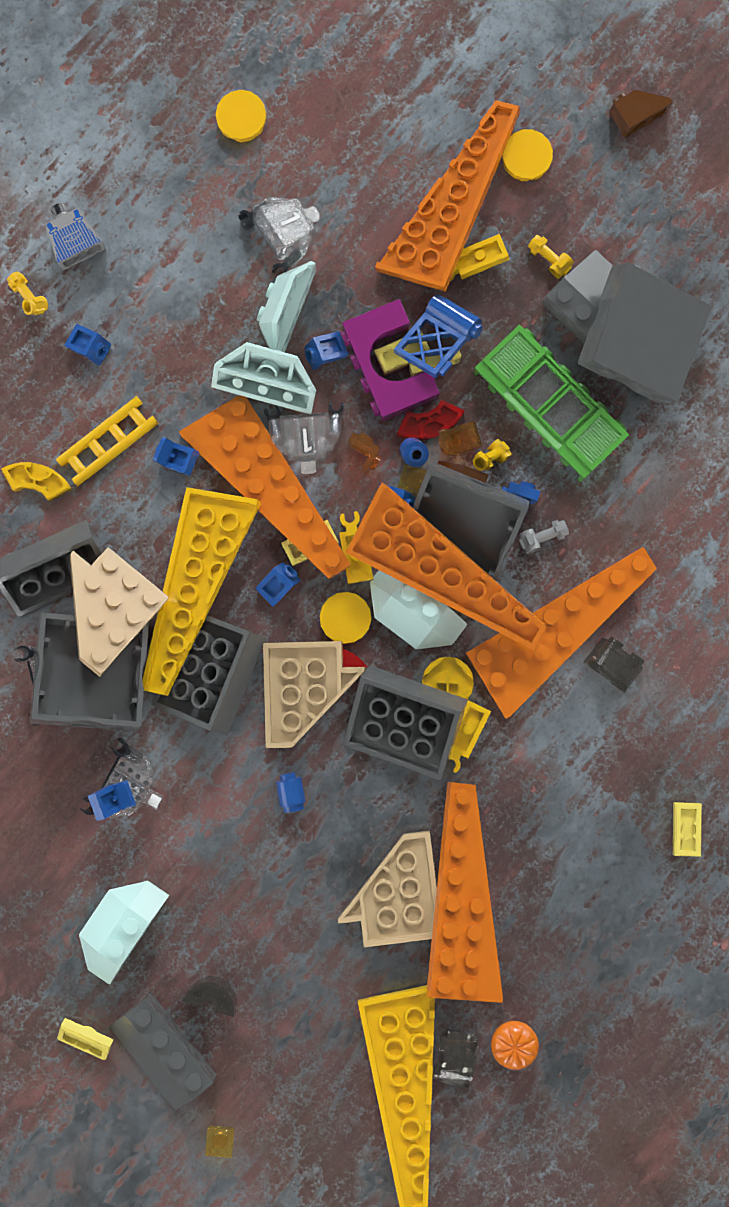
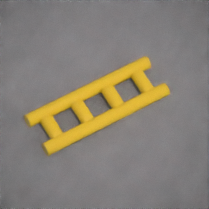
M137 396L56 458L61 467L69 463L75 470L77 475L72 478V481L77 487L159 424L153 415L146 420L137 408L143 403ZM130 415L138 427L126 436L117 424ZM109 431L118 443L108 451H105L97 440ZM89 447L98 459L85 468L77 455Z

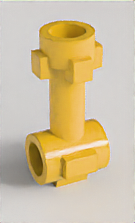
M536 235L527 246L531 249L530 253L534 256L539 253L552 265L549 267V271L556 278L560 279L562 276H566L572 269L573 259L566 253L558 256L545 245L548 240L544 236L541 238L539 235Z
M16 271L9 275L7 278L8 285L14 292H19L24 298L22 308L25 314H44L48 309L47 299L44 296L35 297L27 287L28 280L20 272Z
M497 439L487 448L489 452L484 454L480 451L474 456L473 465L479 471L485 469L488 471L494 466L493 461L503 464L512 456V453L504 441L501 442Z

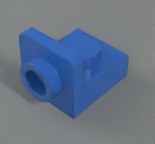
M76 324L64 346L88 358L93 363L101 365L111 347V343L100 334Z
M340 331L313 337L304 347L306 360L310 363L313 370L319 369L325 363L345 359L349 355Z
M282 562L274 567L255 589L274 607L301 579L297 576V572L293 567Z

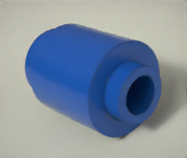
M407 438L399 447L400 457L411 467H420L428 460V448L417 438ZM418 450V453L412 457V452Z
M295 772L280 775V780L276 781L280 807H283L284 813L303 810L306 800L301 776L296 777Z

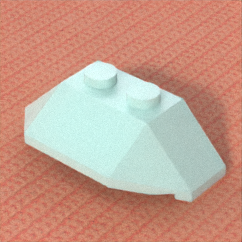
M312 261L278 275L275 283H270L266 293V297L269 299L265 307L261 306L257 316L261 332L270 349L285 353L316 273V263Z
M246 342L214 365L212 388L303 413H312L316 389L298 356Z
M380 570L373 577L374 580L370 581L375 619L415 649L452 645L468 625L447 605Z
M149 881L109 889L79 934L87 969L110 985L169 895Z

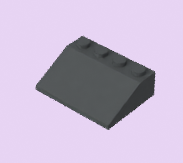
M594 250L546 295L542 303L583 344L589 329L596 319L599 301L611 267H613L597 250Z
M207 615L169 695L156 693L151 705L209 731L228 736L266 638Z
M370 665L360 677L343 745L441 780L462 723L468 700Z

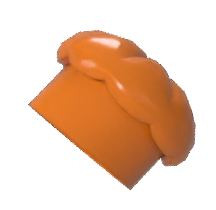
M509 1021L500 1025L493 1033L491 1051L496 1061L503 1067L511 1070H520L528 1067L536 1059L539 1051V1041L536 1033L530 1026L519 1021Z

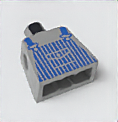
M64 203L55 204L50 208L54 220L46 224V229L56 261L63 271L106 249L98 234L78 209L68 212Z

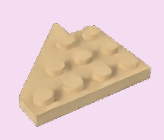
M109 547L92 565L74 551L70 555L79 660L99 677L169 599L165 593Z
M342 641L263 643L266 748H292L365 672V667H343Z
M430 831L403 834L339 916L338 924L361 921L364 947L432 939L437 886Z

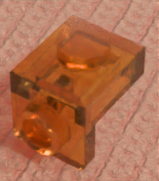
M474 421L449 430H439V446L445 452V455L457 456L482 447L477 425Z
M353 432L348 440V446L368 457L362 467V471L367 474L370 469L375 470L382 458L379 456L380 448L373 444L374 440L364 433L358 435Z

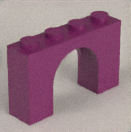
M400 299L342 322L343 331L340 332L345 346L350 345L353 352L350 355V359L354 369H360L363 376L360 379L362 388L365 393L370 392L373 400L369 402L375 417L380 416L382 422L439 399L440 395L434 378L426 372L402 381H389L379 376L371 365V353L380 341L409 329L410 322Z

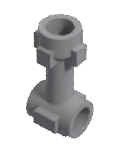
M555 520L551 523V528L536 534L533 529L520 533L519 542L522 550L530 554L541 549L539 544L554 537H557L559 541L565 539V536L569 535L565 521Z

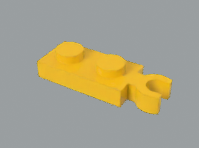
M500 234L464 248L450 281L457 274H460L461 279H465L510 260Z
M357 511L354 512L355 520L351 523L345 521L344 513L340 515L341 524L346 528L345 532H339L342 551L351 564L346 569L348 584L374 580L370 565L345 553L360 522V516Z
M469 700L449 759L455 762V767L453 768L455 773L460 769L461 763L459 759L461 755L469 758L491 711Z

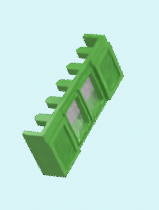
M519 324L475 367L473 374L476 377L480 374L489 383V390L494 394L498 392L507 401V408L512 412L516 410L525 419L524 425L529 430L534 429L543 438L542 443L547 448L552 447L561 456L560 461L566 467L570 465L580 475L577 479L582 482L629 434L626 432V427L619 420H614L608 414V409L600 401L595 402L589 396L590 391L582 383L577 384L571 378L572 373L564 365H559L553 359L554 355L545 346L542 347L536 341L534 334Z

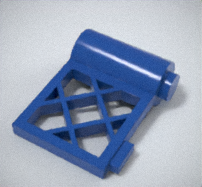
M436 294L428 303L425 313L394 348V353L434 378H437L438 375L444 376L452 367V362L450 361L467 341L477 339L483 330L482 320L442 295ZM428 323L435 328L436 333L421 335L420 330ZM451 337L457 341L451 347L442 348L440 339ZM437 340L439 349L423 351L422 342ZM419 343L420 352L408 353L404 349L408 344ZM440 355L441 361L435 368L425 363V357Z

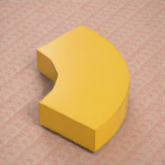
M20 462L1 468L14 492L24 489L36 490L51 502L72 490L65 478L53 469L41 464Z

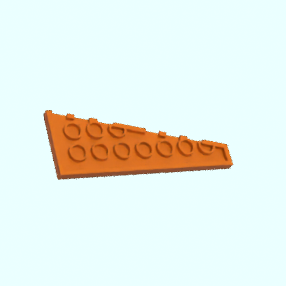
M495 100L479 122V127L473 136L465 141L462 151L456 159H452L443 177L438 178L419 204L418 211L410 222L405 223L399 237L394 243L391 242L388 246V252L380 262L376 263L375 269L377 272L446 292L521 112L519 106Z
M238 395L179 431L181 437L195 450L200 452L199 455L243 497L261 501L258 512L277 528L328 579L333 578L351 566L247 397Z
M384 483L380 484L345 553L534 650L546 629V625Z
M644 547L533 612L546 625V629L534 650L498 633L466 652L467 657L505 719L510 717L657 569Z
M447 782L426 996L429 998L503 1003L476 785Z

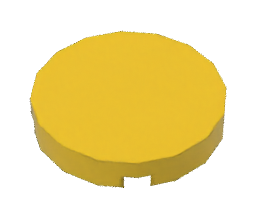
M236 90L222 97L216 109L218 128L225 137L231 138L236 142L251 141L259 136L267 119L265 106L261 99L254 93L245 90Z
M532 129L520 130L513 133L509 138L502 155L503 166L506 172L517 180L529 181L539 179L550 167L553 159V149L549 140L542 133Z
M350 592L336 593L323 604L320 612V624L325 634L333 641H342L343 644L354 643L363 638L369 630L371 623L370 608L366 601L357 594Z
M442 657L436 659L425 669L422 678V684L468 699L472 694L474 685L473 674L468 665L458 658Z

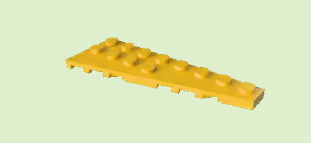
M186 487L163 593L169 599L157 614L142 680L144 691L169 695L260 507L261 501L258 499Z
M427 985L358 1000L400 1207H428L435 998L426 996Z

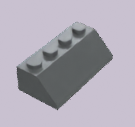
M87 520L0 558V590L18 617L73 593L70 555L73 551L90 565L104 552Z
M152 992L148 993L109 1026L174 1110L194 1100L214 1083L217 1074Z

